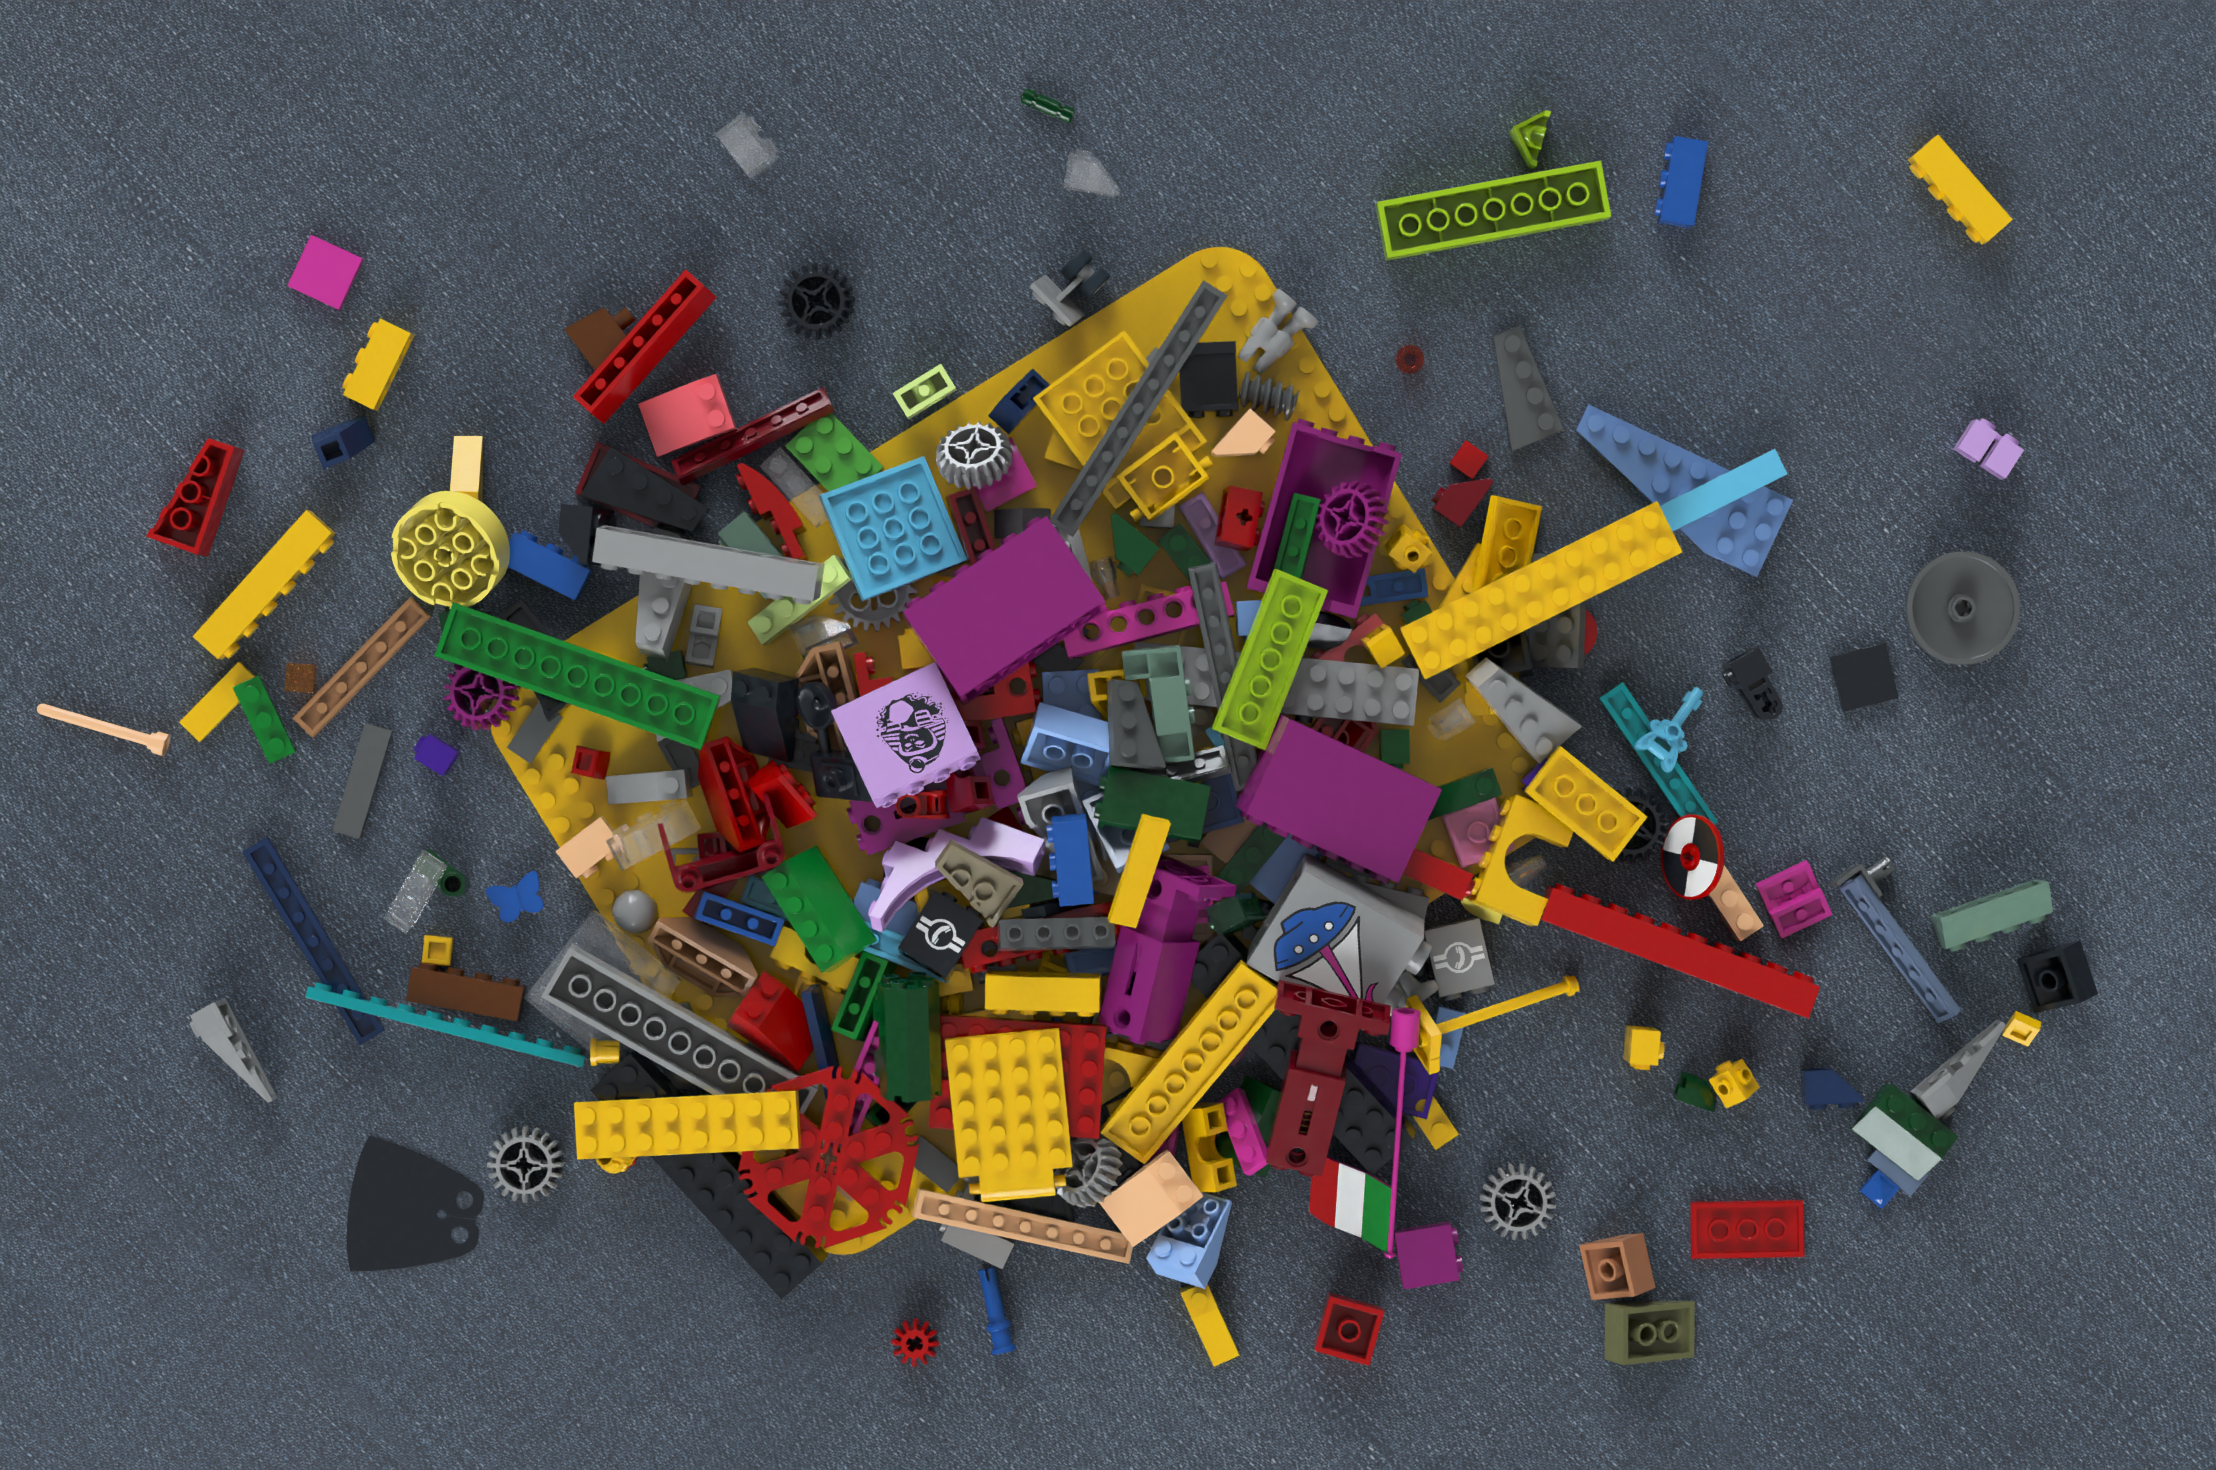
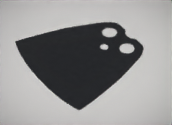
M369 1136L358 1160L349 1201L347 1255L350 1271H376L415 1267L456 1258L472 1251L478 1241L479 1230L473 1219H476L477 1214L482 1210L483 1193L481 1189L465 1176L425 1155ZM466 1191L472 1195L473 1204L470 1208L461 1209L456 1205L455 1198L458 1193ZM439 1210L446 1212L445 1219L440 1220L437 1218L436 1214ZM457 1226H462L468 1231V1239L463 1244H456L451 1239V1231Z

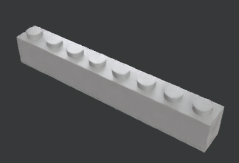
M607 525L596 529L592 562L601 563V568L618 570V567L628 568V573L645 575V571L656 573V578L672 580L673 576L683 578V582L687 584L699 585L700 581L711 583L710 587L726 590L728 586L736 587L738 592L753 595L755 591L765 592L767 598L783 599V596L793 597V602L799 604H811V601L820 598L825 565L817 562Z

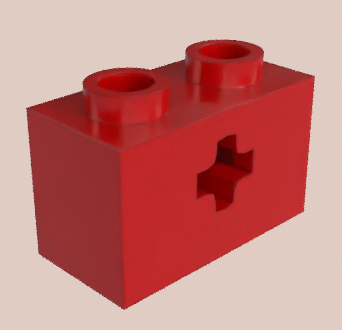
M1231 485L1223 490L1214 545L1247 552L1254 545L1258 544L1260 529L1257 528L1258 518L1262 517L1265 508V502L1261 501L1263 492ZM1239 514H1241V519L1246 521L1242 525H1240L1241 520L1236 518Z

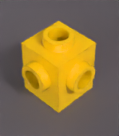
M1403 523L1385 544L1388 555L1393 558V563L1402 570L1408 568L1415 573L1419 567L1423 568L1432 556V549L1428 542L1430 540L1429 537L1418 529L1414 532Z
M1743 1059L1731 1063L1730 1060L1723 1062L1715 1068L1717 1073L1709 1079L1726 1108L1748 1099L1760 1088Z

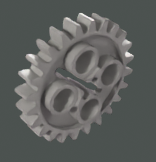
M840 558L846 569L849 571L845 560ZM851 580L832 594L835 597L829 601V605L838 604L834 614L838 615L844 612L843 623L848 622L850 619L854 620L853 629H856L859 623H862L864 632H867L869 625H874L876 632H879L881 623H884L887 629H890L891 619L898 624L901 620L898 614H903V611L906 610L905 604L912 600L909 598V595L917 594V590L910 587L911 584L917 581L891 590L890 592L896 597L895 602L891 605L882 604L879 599L880 595L876 596L877 610L873 611L871 598L867 600L868 603L864 608L857 609L852 605V598L855 595H859L854 581Z

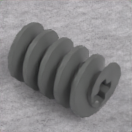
M1246 371L1238 398H1241V407L1243 408L1251 401L1253 411H1256L1260 405H1263V414H1267L1273 408L1275 418L1283 411L1285 421H1289L1293 414L1300 389L1294 394L1293 385H1289L1283 391V385L1280 381L1272 388L1271 378H1268L1264 384H1261V375H1256L1253 381H1250V372Z

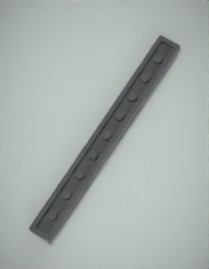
M1202 281L1052 515L1050 521L1053 525L1074 537L1228 295L1206 281Z

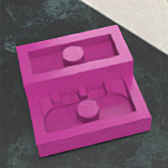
M1009 437L1013 451L1012 465L1009 466L1008 474H1002L1001 481L993 480L992 486L984 484L981 489L973 486L976 488L986 512L1037 487L1012 437Z
M1807 860L1755 884L1781 939L1832 915L1824 893L1819 888Z

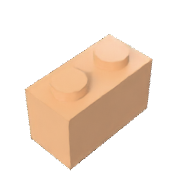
M602 816L555 852L575 878L583 875L586 879L599 869L596 864L602 859L606 858L607 861H610L622 852L619 846L624 842L605 817Z

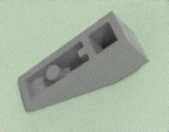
M690 768L606 776L608 805L682 799L693 796Z

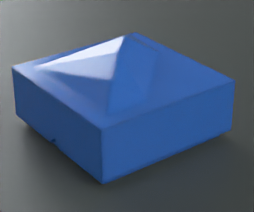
M1876 1169L1859 1191L1879 1208L1883 1209L1900 1187L1880 1170Z

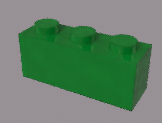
M866 951L862 952L831 1030L857 1041H866L874 1022L873 996L877 991V983L882 982L881 976L894 974L897 963Z

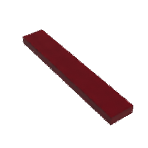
M824 387L671 462L681 485H684L835 410Z

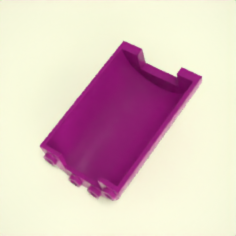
M1298 419L1297 423L1293 422L1247 589L1263 592V594L1266 591L1274 570L1294 493L1323 500L1322 504H1325L1326 499L1324 495H1332V487H1340L1341 482L1350 483L1351 481H1358L1362 484H1369L1373 489L1378 490L1381 493L1380 497L1386 501L1383 507L1387 508L1402 453L1395 452L1396 446L1382 442L1379 443V447L1364 445L1365 439L1351 435L1348 436L1347 440L1337 437V431L1327 428H1321L1320 431L1315 429V423ZM1347 517L1348 519L1352 520V522H1357L1356 520L1352 519V517ZM1315 529L1302 580L1328 590L1321 608L1322 611L1333 612L1356 619L1377 545L1372 544V552H1364L1363 557L1354 556L1353 558H1346L1342 555L1338 556L1333 554L1331 550L1326 549L1324 542L1318 538L1321 531Z

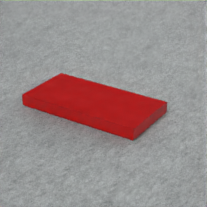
M1804 1201L1690 1202L1691 1259L1805 1257Z

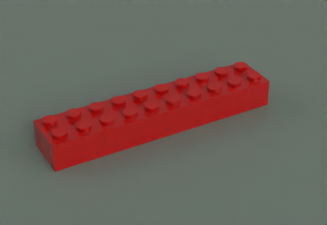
M1556 883L1554 888L1547 886L1544 898L1548 899L1540 920L1809 1019L1820 986L1813 984L1815 978L1794 971L1793 976L1787 974L1788 968L1770 961L1764 966L1760 964L1761 958L1741 951L1740 956L1733 954L1734 948L1715 942L1714 946L1707 945V938L1688 932L1687 937L1680 935L1682 929L1664 922L1661 923L1660 927L1653 925L1655 919L1635 912L1634 917L1627 915L1628 909L1609 902L1608 907L1600 905L1602 900L1594 896L1582 893L1581 898L1573 895L1574 889Z

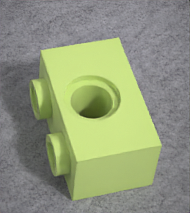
M942 364L895 391L893 395L907 418L910 419L957 389Z

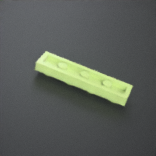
M833 555L822 563L825 565L820 598L811 601V604H799L793 602V597L783 596V599H776L748 621L749 626L762 645L767 646L852 580V576L839 556Z

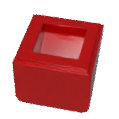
M577 745L571 773L604 780L607 775L611 753Z

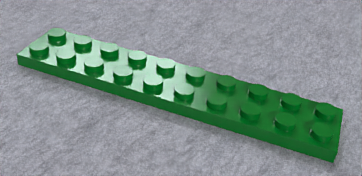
M454 602L434 655L435 657L703 750L721 696Z

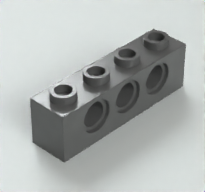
M1108 917L999 920L997 922L998 951L1112 948L1115 946V924L1110 923L1107 919Z

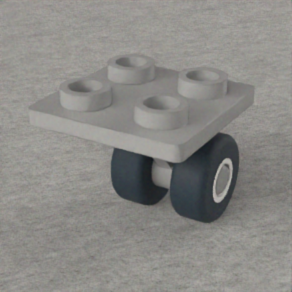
M1085 249L1079 251L1062 268L1061 274L1068 281L1077 277L1063 291L1047 275H1044L1030 285L1033 290V296L1041 304L1046 303L1054 311L1052 314L1062 325L1067 324L1069 327L1081 320L1085 314L1068 296L1083 283L1079 288V292L1086 299H1089L1110 279V274L1103 267L1094 271L1088 265L1092 261V256Z

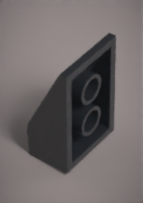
M758 668L733 671L731 703L742 746L745 750L784 762H792L798 678Z

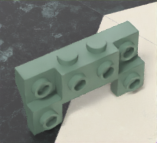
M1173 645L1151 649L1148 647L1121 651L1125 680L1148 678L1154 730L1164 762L1195 760L1190 724L1195 723L1193 706L1188 707L1187 696L1191 695V685L1189 678L1184 679L1180 646Z

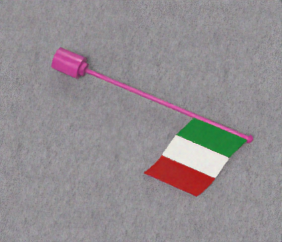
M1407 1007L1394 1008L1391 1018L1390 1045L1395 1047L1396 1051L1401 1052L1392 1187L1366 1171L1327 1156L1322 1176L1315 1175L1311 1177L1309 1212L1313 1216L1332 1227L1363 1238L1383 1250L1385 1257L1389 1259L1395 1256L1393 1241L1406 1052H1411L1412 1048L1418 1047L1421 1012Z

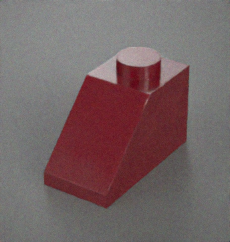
M1487 478L1451 484L1446 489L1440 487L1431 500L1435 503L1432 510L1457 528H1461L1494 481Z

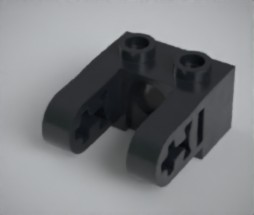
M1759 647L1749 648L1722 664L1724 671L1721 674L1729 687L1733 686L1754 717L1758 719H1775L1781 714L1783 709L1782 701L1767 677L1773 671ZM1754 695H1759V698L1756 700ZM1768 701L1770 705L1767 707V711L1763 712L1764 702Z

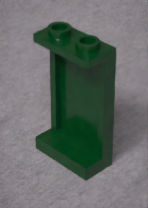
M1109 766L1108 775L1102 774L1099 791L1104 792L1103 801L1096 802L1093 818L1099 819L1097 828L1103 829L1104 825L1135 831L1142 814L1166 819L1171 823L1167 837L1188 841L1187 846L1199 848L1211 786Z

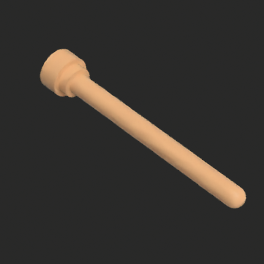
M39 704L37 706V712L41 715L146 745L147 749H150L152 753L164 756L169 747L170 735L158 731L149 735L47 704Z

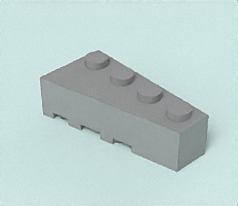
M645 571V575H640L635 643L641 654L668 661L693 584L684 583L683 578L673 576L672 580L659 579L655 577L656 573Z
M1487 657L1465 675L1522 748L1539 764L1582 727L1566 712L1533 691Z

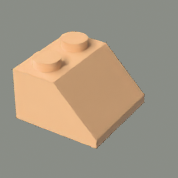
M1249 409L1210 454L1213 457L1252 456L1258 451L1264 454L1275 441L1272 437L1275 430L1253 410Z

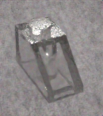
M1076 149V153H1069L1064 180L1065 190L1116 199L1120 198V189L1099 159L1092 157L1093 152Z
M812 615L789 626L803 660H805L814 646L841 641L844 649L859 644L850 624L834 619Z
M1455 698L1428 717L1431 723L1427 727L1436 739L1441 737L1443 741H1447L1473 725L1476 721L1461 699Z

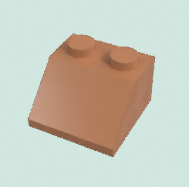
M1643 1233L1619 1235L1579 1245L1591 1300L1634 1297L1656 1288Z

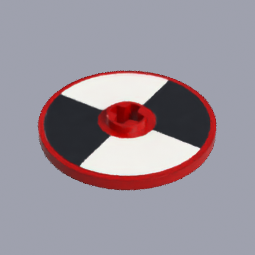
M1685 815L1677 819L1667 831L1668 836L1664 837V845L1661 849V867L1666 883L1677 896L1683 899L1697 900L1710 894L1717 886L1724 867V846L1718 829L1708 818L1701 815Z

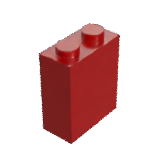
M1414 848L1403 872L1405 876L1460 900H1463L1464 896L1469 897L1476 883V881L1472 880L1474 874Z

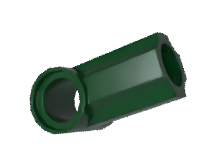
M427 849L413 867L439 887L447 896L460 897L469 890L470 882L468 877L457 871L431 849ZM454 876L458 877L461 882V887L457 892H452L448 886L450 879Z

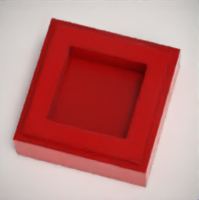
M1465 440L1449 464L1472 480L1489 456Z

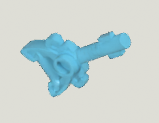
M1694 687L1692 692L1688 691L1681 700L1684 702L1671 721L1668 719L1650 721L1648 723L1650 732L1640 737L1634 743L1636 750L1647 749L1659 758L1664 772L1672 771L1676 764L1678 753L1685 751L1687 748V742L1683 740L1685 735L1681 730V726L1692 709L1696 711L1702 703L1700 698L1704 694L1703 691L1697 687ZM1654 739L1663 740L1669 748L1668 751L1655 742Z

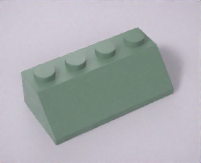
M2034 879L1930 915L1940 947L1944 949L1949 948L1950 952H1954L1967 947L1965 942L1976 939L1977 943L1992 939V933L2003 930L2004 933H2009L2020 929V923L2030 921V924H2035L2046 920V914L2053 912L2050 886L2048 881Z

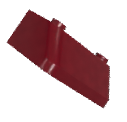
M768 793L762 794L774 839L767 840L762 845L742 852H738L735 849L675 866L663 823L657 824L672 879L678 891L682 893L696 892L772 870L784 862L785 851Z

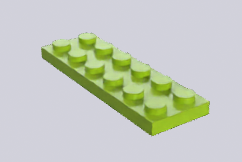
M1278 569L1273 570L1213 723V730L1266 750L1328 590Z

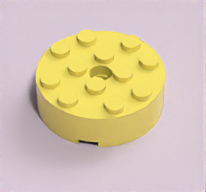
M440 491L425 496L402 516L392 534L393 551L391 556L397 574L412 593L431 605L437 603L449 606L450 609L453 602L465 607L475 605L500 582L509 565L510 546L502 523L484 503L464 493Z

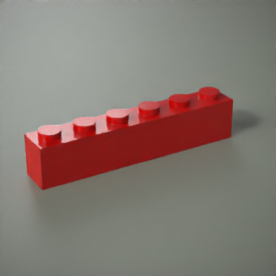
M685 269L573 395V398L605 424L717 297Z

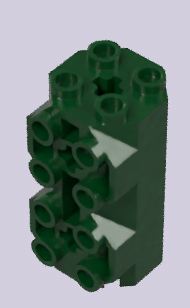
M911 972L909 977L900 978L896 974L881 976L882 982L877 983V991L873 996V1019L879 1024V1045L874 1053L875 1075L880 1079V1094L887 1101H895L894 1096H901L902 1102L908 1103L932 1100L935 1098V1094L937 1096L942 1095L939 982L935 978L926 977L925 972Z

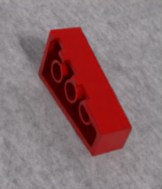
M208 438L191 464L190 471L182 483H179L174 491L176 493L167 507L163 508L159 515L160 518L155 526L149 530L146 537L208 557L245 450Z

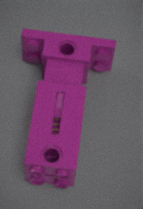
M1003 717L992 720V727L988 728L992 743H999L1000 748L979 755L980 761L976 762V765L972 767L975 776H990L994 803L997 809L1018 803L1017 795L1027 788ZM1006 770L1010 775L1009 783L1006 785L996 783L994 778L996 771ZM944 780L939 783L933 781L925 785L921 792H924V790H947L946 781ZM948 795L947 813L950 814V819L903 818L896 811L895 804L885 808L882 806L876 808L874 802L851 800L849 801L851 807L846 808L851 823H857L860 834H857L856 838L861 851L866 850L868 855L893 847L895 841L905 843L936 832L938 829H944L967 820L966 814H968L951 813ZM905 797L900 802V809L904 813H912L916 809V801L911 797ZM936 798V811H938V798ZM1018 807L1016 811L1021 825L1026 824L1022 809ZM869 815H875L880 819L881 825L878 830L868 828L866 821Z
M1161 853L1137 927L1121 925L1098 1022L1109 1027L1108 1031L1114 1034L1129 1036V1041L1136 1044H1145L1146 1041L1163 1043L1164 1040L1175 1039L1178 1034L1200 944L1199 941L1192 939L1199 910L1208 909L1210 899L1221 901L1222 897H1234L1237 886Z

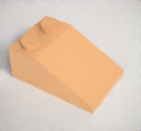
M1164 1150L1111 1191V1195H1106L1104 1202L1099 1203L1132 1247H1134L1201 1199L1203 1195L1170 1151Z

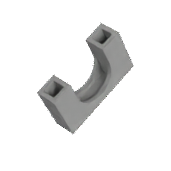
M979 1176L964 1177L963 1180L967 1183L963 1191L957 1190L955 1197L974 1200L976 1194L970 1195L969 1184L979 1183ZM941 1224L939 1231L943 1232L941 1241L1003 1269L1015 1244V1239Z

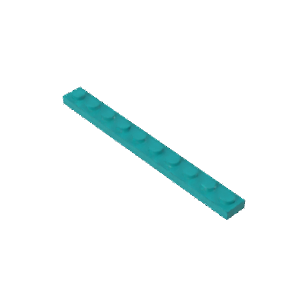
M316 982L315 987L308 986L305 998L578 1067H583L586 1057L581 1055V1049L565 1045L564 1050L554 1048V1042L537 1038L536 1043L526 1041V1035L510 1031L509 1036L498 1034L499 1028L482 1024L481 1029L470 1027L471 1021L454 1017V1021L450 1022L443 1020V1014L427 1010L426 1015L415 1013L416 1007L399 1003L398 1008L387 1006L388 1000L371 996L370 1001L359 999L360 993L345 989L343 994L332 992L333 986Z

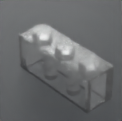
M673 799L660 806L662 810L660 813L653 816L650 811L636 818L637 825L629 828L627 824H624L611 831L613 837L606 842L621 871L664 849L657 824L663 823L669 846L701 830L686 799L679 803Z

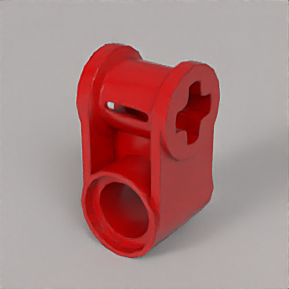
M924 790V792L914 795L906 794L897 798L898 801L895 803L896 811L900 816L908 819H950V814L947 813V790ZM911 797L916 801V809L912 813H904L900 809V802L903 798ZM936 798H938V811H936Z

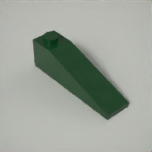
M1489 767L1437 786L1442 791L1428 821L1502 795L1493 768Z

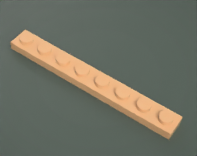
M918 1189L912 1217L1127 1264L1130 1263L1133 1250L1132 1245L1121 1232Z

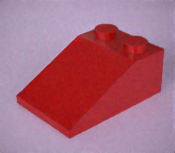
M763 971L734 1012L727 1026L798 1073L814 1050L804 1005L786 985Z

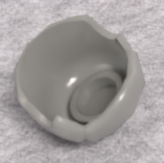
M639 890L623 892L616 898L612 907V915L616 924L623 930L635 934L647 932L651 929L659 915L656 901L645 892Z

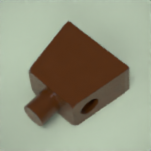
M626 307L613 317L606 308H601L571 324L564 330L593 368L597 370L627 336L623 330L635 322L636 319Z

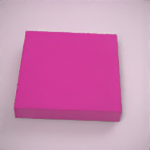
M311 235L287 286L341 310L364 259Z

